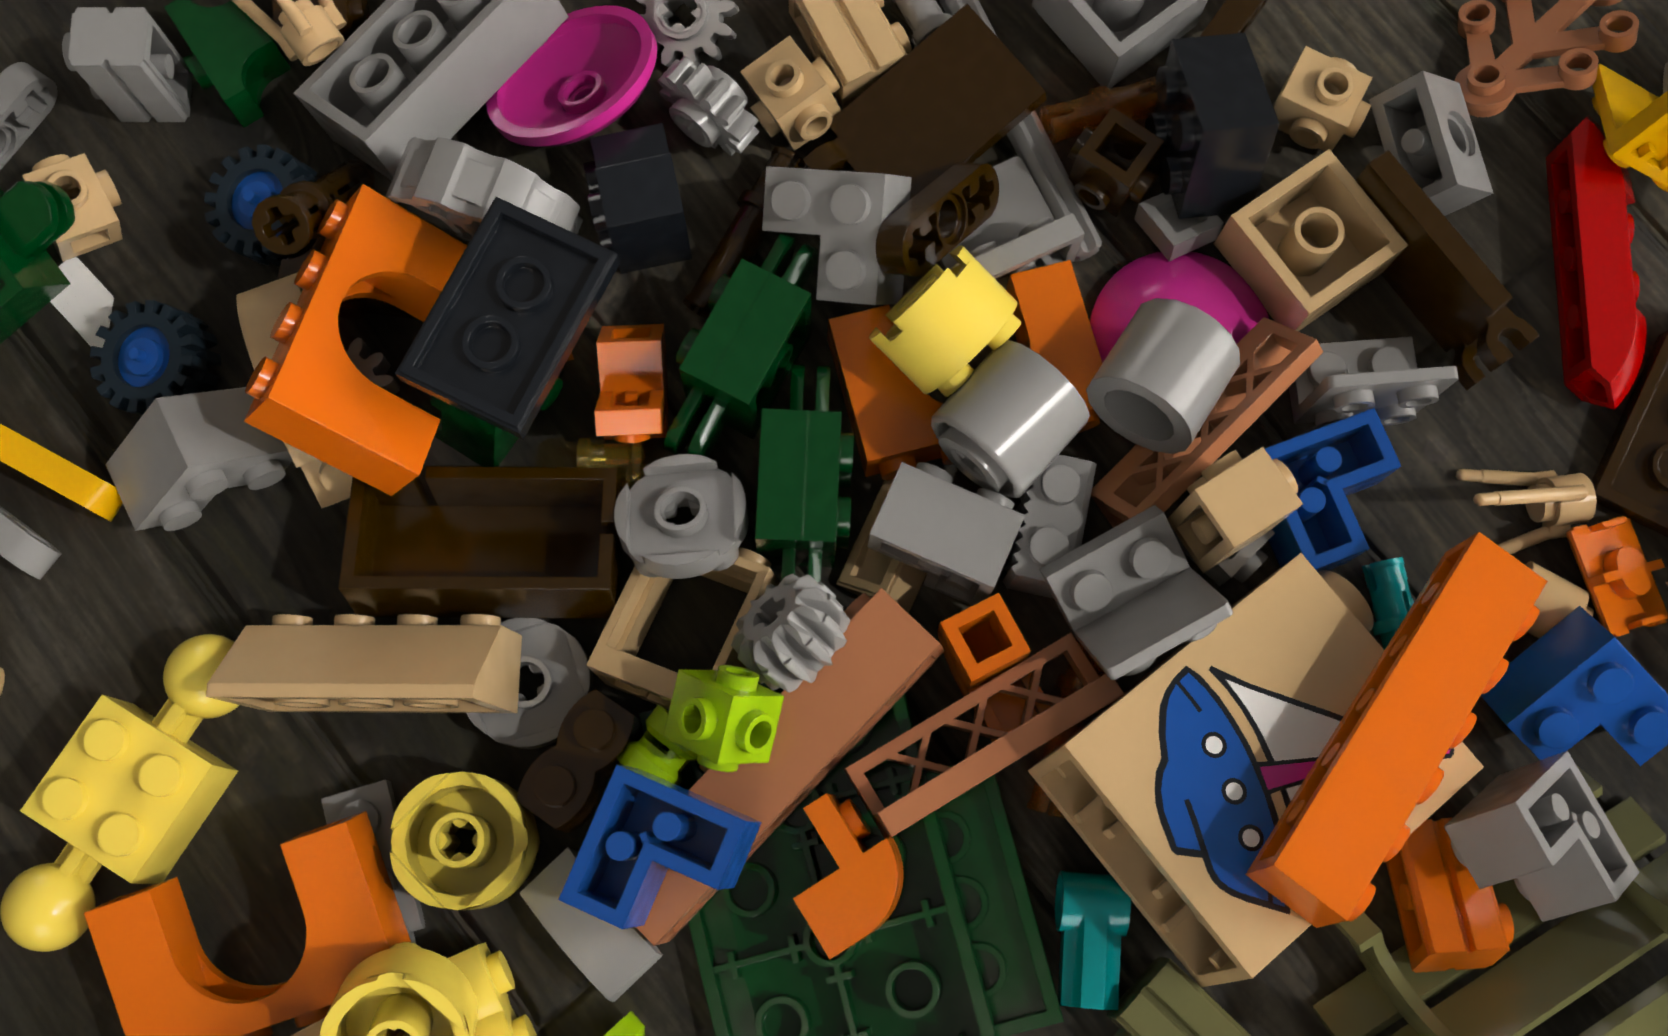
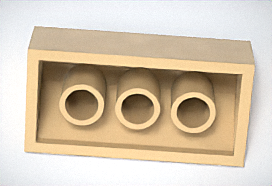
M355 614L335 615L334 625H313V618L302 615H273L272 625H246L208 681L206 697L267 712L517 714L522 635L502 626L500 617L485 614L461 615L460 625H437V617L420 614L398 615L397 625H375L374 617Z

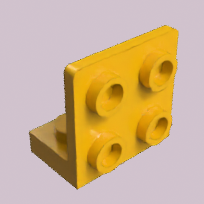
M1598 64L1597 78L1592 85L1595 95L1592 98V104L1602 121L1606 136L1603 146L1607 155L1618 166L1625 169L1629 167L1636 169L1650 177L1659 188L1668 192V91L1658 97L1606 66Z

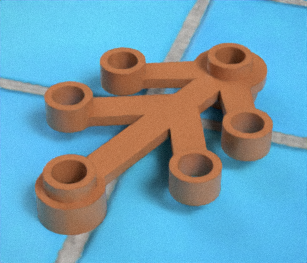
M1486 0L1469 1L1462 5L1458 12V33L1466 39L1469 65L1457 74L1455 81L1460 83L1469 114L1475 117H1491L1503 112L1514 96L1519 93L1566 88L1574 91L1586 89L1593 85L1597 78L1599 59L1593 51L1605 50L1619 53L1632 48L1637 41L1639 19L1629 11L1617 10L1604 15L1598 27L1564 31L1591 5L1596 7L1611 6L1622 0H1559L1536 22L1531 0H1501L1505 3L1512 45L1495 59L1490 35L1495 29L1496 8L1491 2ZM1481 19V21H1471V20ZM1621 30V31H1624V32L1615 33V32H1612V31ZM1561 56L1559 65L1523 69L1533 59ZM1573 68H1582V69H1585V70L1575 71V70H1571V69H1573Z

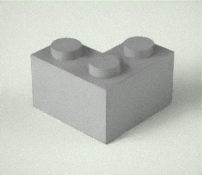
M766 166L762 231L821 235L816 300L867 305L896 304L903 296L904 276L887 274L880 268L876 258V238L884 220L910 200L912 177L882 173Z
M246 387L155 398L105 464L135 531L163 526L166 531L183 529L197 522L202 517L201 511L215 495L226 488L247 485L251 490H259L269 487L284 478L286 475L285 469L293 461L284 442L244 422L254 397L245 393Z
M901 462L870 531L867 547L926 572L924 586L970 606L989 598L1025 515L1012 510L1014 503L1000 493L980 488L975 494L952 484L953 476L935 465L918 462L915 468Z
M1568 750L1498 775L1444 826L1451 839V846L1455 856L1462 865L1468 868L1479 889L1514 879L1519 892L1527 900H1530L1542 922L1616 902L1640 873Z

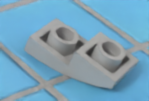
M567 847L520 892V895L576 967L607 1000L615 1002L663 954L636 927L628 929L618 928L558 900L579 853Z

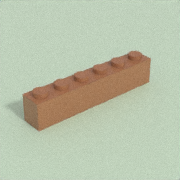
M882 588L872 598L863 593L844 611L851 620L847 630L843 633L847 642L844 647L834 652L831 657L833 665L824 666L819 670L813 683L803 680L796 690L790 693L784 690L781 693L784 696L769 763L739 764L736 772H721L699 765V768L705 774L689 791L762 822L746 861L945 652L942 645ZM668 868L645 925L636 928L653 946L670 942L718 890Z

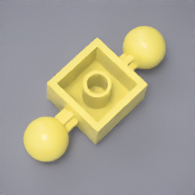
M203 634L189 638L179 644L168 657L164 667L163 684L168 699L156 717H153L133 703L106 695L100 696L20 810V812L68 843L54 863L36 865L23 871L9 884L4 892L0 905L1 922L7 935L16 944L32 951L50 952L67 947L78 940L88 929L84 912L95 908V895L90 883L102 865L131 884H157L165 880L238 772L229 764L189 740L203 719L221 717L239 706L238 704L206 697L207 683L234 644L233 640L220 635Z

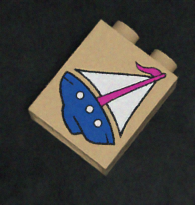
M1302 553L1232 604L1233 614L1217 623L1216 628L1209 635L1197 641L1184 643L1126 690L1123 696L1110 703L1028 770L1200 987L1254 978L1312 925L1245 874L1384 652L1381 645L1369 633L1374 625L1373 614L1360 591L1347 579L1335 572L1328 570L1317 572ZM1463 741L1456 747L1449 748L1439 765V768L1444 771V777L1440 785L1425 802L1419 805L1416 804L1405 824L1410 827V834L1484 768Z

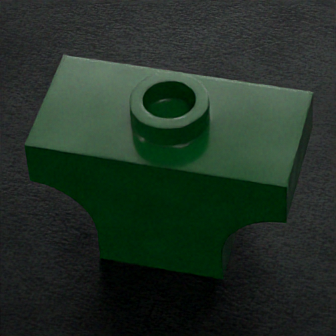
M175 0L164 6L192 50V53L183 57V60L203 90L214 85L243 128L264 117L261 109V96L264 89L273 79L291 69L272 37L232 1L216 7H203L193 3L191 0Z

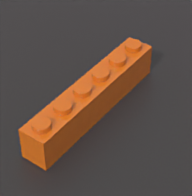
M1480 532L1446 551L1245 875L1316 928L1345 921L1351 922L1357 919L1366 910L1375 895L1376 887L1370 882L1381 863L1391 860L1406 843L1411 829L1405 823L1416 804L1419 805L1425 802L1440 785L1444 777V771L1439 768V765L1449 748L1452 749L1459 745L1474 727L1477 716L1471 711L1480 695L1489 692L1505 674L1509 662L1503 656L1512 641L1521 638L1538 618L1540 609L1534 604L1548 581Z

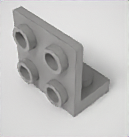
M1015 156L993 166L999 180V198L996 209L989 219L955 248L963 245L1005 290L1010 274L1067 260L1074 262L1085 235L1074 213L1055 220L1021 157ZM949 253L939 261L944 271L958 263Z
M1412 337L1319 343L1323 353L1289 386L1294 424L1315 422L1316 429L1375 408L1382 425H1397L1410 422L1417 418L1416 413L1425 406L1437 402L1439 395L1459 380L1457 366L1417 369Z
M1156 505L1039 569L1072 634L1110 680L1145 671L1161 654L1183 642H1193L1206 637L1216 628L1217 623L1233 614L1228 600L1189 566L1164 512Z

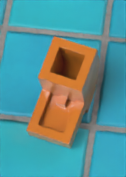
M664 324L602 326L596 342L600 394L594 410L596 436H604V440H615L620 443H638L650 438H666L668 432V375Z
M1000 593L943 620L939 624L938 638L945 650L944 656L963 697L1023 662L1031 652ZM1031 673L1012 685L1028 689ZM1039 686L1038 692L1043 693L1041 687ZM998 692L987 699L982 725L1009 733L1020 726L1026 699ZM1035 702L1032 718L1051 706Z
M826 793L803 809L833 856L839 869L794 897L793 900L828 958L832 959L876 931L887 921L900 899L904 870L901 854L894 838H886L868 849L863 838L871 834V831L856 805L850 798L840 804L836 795Z

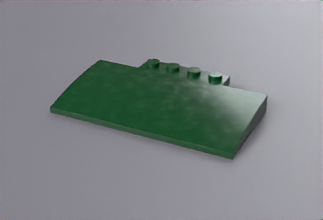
M765 683L760 684L766 688H769ZM778 688L774 691L781 694L784 690L782 688ZM906 693L748 858L735 888L718 890L688 922L715 1036H1011L1064 1022L995 774L891 837L894 838L900 851L904 870L903 887L897 906L880 928L832 959L828 958L793 900L794 897L839 869V866L803 809L826 793L836 795L840 804L850 798L870 828L871 834L863 838L868 849L885 839L844 769L915 727ZM653 710L639 713L643 734L647 731L646 720ZM919 741L898 754L916 758ZM664 745L663 748L669 751V748ZM886 760L864 773L884 808L908 794L914 767ZM697 761L688 762L682 770V783L679 785L680 787L689 790L705 774L699 768L700 764ZM922 770L919 787L940 774L934 772L927 773L926 770Z

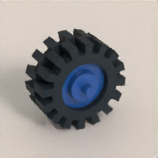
M257 144V152L248 146L238 149L241 158L240 162L227 156L221 164L228 172L224 177L213 172L209 182L219 186L217 193L205 192L204 202L216 208V210L205 213L207 223L216 227L212 231L215 238L225 243V247L267 266L270 263L280 266L281 260L288 259L287 256L296 258L305 254L304 250L301 249L295 254L281 255L273 253L264 247L255 235L252 218L255 208L264 199L280 194L281 190L293 182L303 180L309 182L319 179L316 176L317 172L277 147L275 150L268 145ZM277 220L271 224V229L275 230L282 224ZM311 239L308 246L313 247L317 239Z
M145 300V305L133 301L125 304L128 314L115 310L108 316L115 325L112 329L100 326L96 333V336L105 339L103 348L91 346L90 357L101 360V365L90 367L91 377L103 381L96 389L102 397L111 399L109 404L117 409L142 416L155 398L204 392L201 389L205 383L216 387L219 376L209 373V367L221 366V355L208 349L219 344L214 334L205 331L209 326L202 320L193 317L192 314L155 300Z

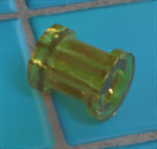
M579 438L577 444V467L617 468L621 486L624 487L628 483V486L632 488L638 480L645 476L643 468L646 467L645 441L638 443L593 444L590 438Z

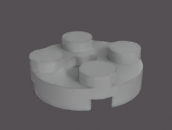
M678 454L658 459L643 468L645 476L638 480L631 489H629L627 483L619 493L614 509L616 530L624 551L633 560L635 568L640 574L647 577L670 579L692 578L712 570H725L738 559V547L745 539L749 527L748 504L740 480L733 473L731 477L727 472L718 469L715 460L696 454ZM680 507H689L691 514L696 516L692 521L682 525L666 522V519L676 517Z
M513 618L501 622L502 626L522 635L520 668L529 666L532 673H543L544 684L537 688L538 696L532 700L527 701L525 695L519 693L517 714H466L478 729L500 744L520 749H537L549 746L557 742L561 724L569 710L578 700L594 689L593 672L586 666L589 657L581 644L558 625L547 623L545 620L537 618Z

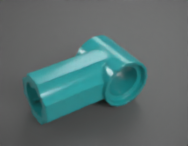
M1072 871L1059 872L1055 894V925L1057 932H1061L1058 1000L1060 1006L1096 1010H1118L1121 937H1125L1129 929L1131 898L1110 874Z

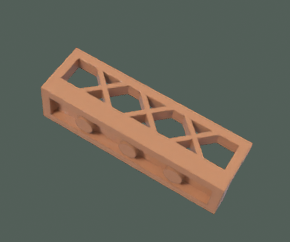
M1263 317L1237 343L1240 352V365L1186 451L1170 454L1152 451L1136 444L1092 488L1091 497L1111 526L1114 528L1154 505L1165 512L1202 475V471L1213 464L1323 353L1317 339Z
M1069 633L848 766L844 771L885 839L891 838L1123 696L1124 693L1116 680H1110L1106 674L1101 677L1098 676L1072 633ZM1061 654L1065 655L1084 686L1066 698L1038 692L1043 665ZM1031 673L1028 689L1012 685ZM998 692L1026 699L1020 726L1009 733L982 726L987 699ZM1035 702L1051 706L1032 718ZM976 706L973 723L955 719ZM942 726L970 733L965 758L953 767L925 760L930 735ZM979 735L996 740L976 752ZM920 740L916 758L898 754ZM886 760L914 767L908 794L884 808L864 773ZM922 770L940 774L919 787Z

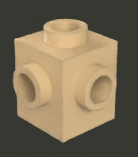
M790 35L740 71L758 100L750 108L762 127L771 138L781 132L794 151L809 140L822 136L831 126L833 118L841 112L833 96V93L840 89L835 76L820 57L811 63Z
M1305 46L1273 105L1280 124L1278 129L1289 134L1294 142L1303 147L1323 151L1330 149L1332 151L1343 134L1354 138L1363 124L1371 104L1363 101L1362 98L1373 77L1358 71L1352 63L1345 59L1329 57Z
M85 153L72 158L65 154L45 158L33 166L32 172L22 175L24 181H48L56 184L69 195L74 206L75 222L65 234L53 243L62 262L123 239L120 222L113 207L122 204L119 194L108 172L104 169L95 173Z

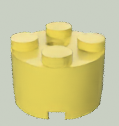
M963 245L958 246L949 253L958 263L950 269L947 268L945 271L938 264L933 266L889 310L886 316L894 325L886 335L875 327L869 336V339L924 394L931 393L936 389L945 397L953 394L968 380L974 371L968 363L986 345L992 350L999 348L1021 325V321L1013 314L1018 302Z
M466 771L431 776L409 791L394 813L390 828L392 829L391 852H389L394 874L409 894L429 906L446 910H476L496 905L510 897L521 887L534 866L541 841L533 813L518 803V792L515 789L489 776ZM459 828L476 830L477 833L472 839L476 848L472 854L455 853V850L461 843L456 835Z
M402 942L369 956L348 974L322 1023L320 1036H474L479 1003L467 977L453 962L436 952L423 949L415 943ZM402 1029L398 1034L392 1031Z

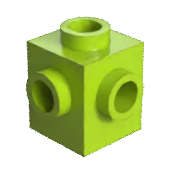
M720 665L718 670L679 669L663 736L698 754L697 762L712 770L736 772L739 764L769 763L784 696L758 684L760 675L746 668Z

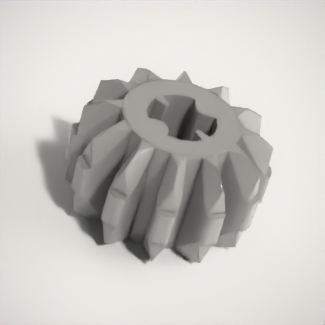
M790 574L784 577L778 586L773 584L767 585L764 595L758 600L750 601L751 609L746 615L739 618L736 623L739 631L734 636L731 646L738 653L737 659L746 666V669L760 675L758 683H765L771 690L782 688L790 693L796 690L803 680L813 683L819 670L824 666L833 665L831 657L835 651L845 646L847 640L843 633L847 630L851 620L843 611V606L835 599L836 595L824 583L817 582L810 575L797 577L794 574Z

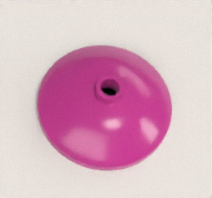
M594 6L568 13L569 17L486 102L488 115L495 127L505 138L520 145L556 147L583 140L615 122L630 109L643 93L655 67L657 43L645 19L637 12L620 6Z
M1191 251L1172 261H1168L1162 252H1156L1138 258L1124 266L1114 274L1100 292L1093 306L1089 321L1103 363L1140 305L1155 298L1175 299L1199 308L1215 318L1232 335L1236 344L1263 317L1269 319V316L1251 287L1232 267L1211 256Z

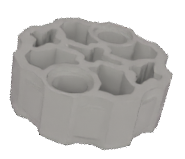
M413 137L409 140L385 196L466 245L471 241L495 197L503 199L575 234H578L583 221L578 216L580 206L568 194L552 187L536 173L506 158L493 156L477 150L466 143L437 137L436 140Z

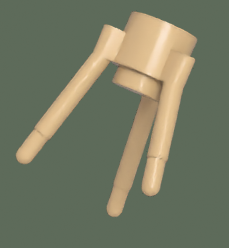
M231 0L279 44L290 61L299 59L304 66H311L330 57L344 43L345 39L339 30L347 22L334 5L333 0H318L319 5L315 6L311 0H298L296 2L293 0H275L283 10L278 17V20L283 25L282 28L252 0Z
M1459 469L1456 472V478L1460 481L1529 486L1528 489L1478 493L1473 498V502L1477 506L1526 504L1530 518L1534 522H1542V527L1497 544L1509 554L1516 553L1546 540L1567 537L1566 532L1571 528V524L1589 522L1594 517L1597 500L1594 486L1588 476L1583 473L1558 476L1554 470L1518 472L1486 469Z

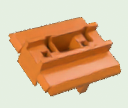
M1625 516L1616 517L1589 527L1587 524L1572 527L1566 532L1592 603L1604 628L1613 636L1619 637L1629 634V630L1642 626L1653 627L1667 623L1668 612L1651 573L1665 568L1662 558L1647 562L1630 518Z

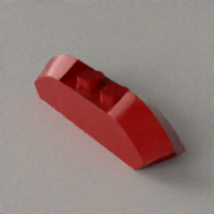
M1588 115L1546 157L1564 385L1581 401L1615 410L1630 391L1639 373L1645 353L1647 324L1646 317L1636 308V302L1640 293V279L1632 267L1630 246L1634 237L1635 224L1633 216L1627 212V205L1635 203L1632 182L1628 170L1618 166L1607 155L1603 146V141L1606 139L1604 130Z

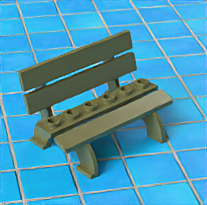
M1578 767L1595 798L1597 799L1603 795L1602 785ZM1631 796L1605 812L1634 863L1666 843V834ZM1668 851L1643 868L1639 869L1637 867L1640 873L1616 902L1572 914L1431 1009L1425 1002L1475 969H1448L1446 971L1415 973L1411 969L1406 944L1390 954L1384 942L1382 931L1364 912L1354 921L1336 923L1334 925L1349 940L1366 971L1312 1005L1314 1013L1332 1036H1376L1401 1018H1404L1409 1024L1391 1036H1523L1668 938ZM1514 879L1493 886L1497 903L1506 904L1513 918L1514 938L1509 946L1547 922L1541 921L1530 900H1527L1519 892ZM1668 975L1578 1036H1668Z

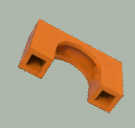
M362 184L346 203L336 199L325 213L318 227L317 233L326 239L320 252L313 249L297 273L294 284L303 289L297 304L289 302L273 326L270 338L278 341L279 344L272 359L266 356L263 357L248 381L245 393L254 397L244 422L393 496L420 475L441 419L379 387L356 368L348 357L340 338L338 327L340 305L342 301L354 298L377 299L396 306L424 322L468 245Z
M1071 260L1010 274L1006 291L1018 302L1013 314L1021 321V325L1015 332L1017 343L1023 344L1038 353L1056 367L1081 395L1087 405L1090 417L1086 425L1078 433L1096 427L1100 424V420L1088 401L1086 389L1101 367L1102 360ZM889 304L828 319V343L865 477L881 474L883 480L894 479L901 462L916 468L918 462H927L941 458L944 465L953 464L942 451L938 443L939 440L931 427L932 416L943 403L933 399L928 394H924L869 339L875 327L886 335L894 325L886 316L890 310Z
M367 811L303 832L280 844L306 924V943L303 957L295 973L285 982L274 985H250L234 980L221 972L209 960L202 949L178 877L114 898L84 912L125 1036H271L273 1034L272 1025L294 1018L297 1028L308 1026L326 1017L345 978L360 962L375 953L391 948L395 944L402 942L411 943Z

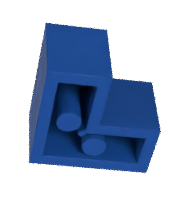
M1375 408L1265 448L1272 460H1280L1291 471L1298 485V493L1296 494L1303 503V505L1272 529L1275 534L1268 540L1280 568L1302 553L1317 572L1320 570H1331L1348 563L1370 549L1346 496L1377 485L1401 467L1400 461Z
M1578 606L1510 662L1501 680L1489 692L1480 695L1506 726L1539 760L1569 750L1599 725L1640 766L1668 745V694L1616 637L1581 606Z
M616 764L558 900L621 929L644 926L668 868L716 890L735 888L762 822L639 768Z

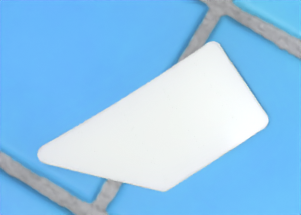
M74 257L58 266L71 284L50 302L90 347L103 348L105 339L96 336V333L100 326L110 327L111 320L108 316L112 313L114 297L78 257Z

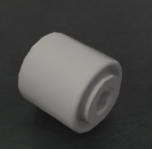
M1152 299L1140 305L1086 389L1088 401L1100 419L1129 441L1157 452L1173 454L1186 451L1240 365L1239 347L1232 335L1215 318L1199 308L1175 299Z
M1007 340L999 348L992 350L973 371L968 380L933 414L931 427L939 440L938 443L942 451L970 480L984 489L995 491L1005 497L1019 498L1086 425L1090 414L1085 401L1076 388L1056 367L1023 344Z

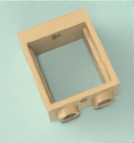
M738 547V559L729 568L722 571L712 570L700 575L748 593L712 670H718L720 665L746 668L737 659L738 653L731 646L734 636L739 631L736 623L739 618L746 615L751 609L750 601L758 600L764 595L767 585L773 584L778 586L780 584L770 568L771 562L749 549ZM634 566L586 666L606 685L653 704H659L669 710L678 673L636 657L673 579L647 577L640 574Z

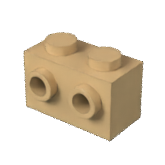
M1261 447L1244 459L1234 450L1202 471L1203 477L1187 488L1190 495L1167 520L1204 574L1268 533L1303 505V503L1296 494L1298 493V485L1291 471L1280 460H1272L1264 447Z

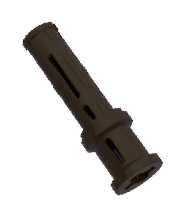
M350 159L348 163L343 162L338 168L321 176L314 182L303 180L291 183L281 190L280 194L267 197L255 208L252 226L256 237L264 247L273 253L281 255L297 253L306 247L311 239H317L322 236L317 233L318 227L325 213L336 199L346 203L362 184L371 189L375 187L373 171L363 161ZM353 180L355 182V185L353 187H349L348 183ZM279 220L282 225L272 230L271 224Z

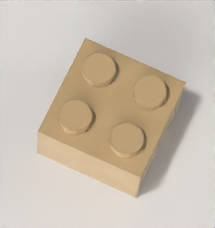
M1330 149L1232 214L1214 242V245L1232 268L1251 287L1274 321L1296 331H1300L1382 274L1408 246Z

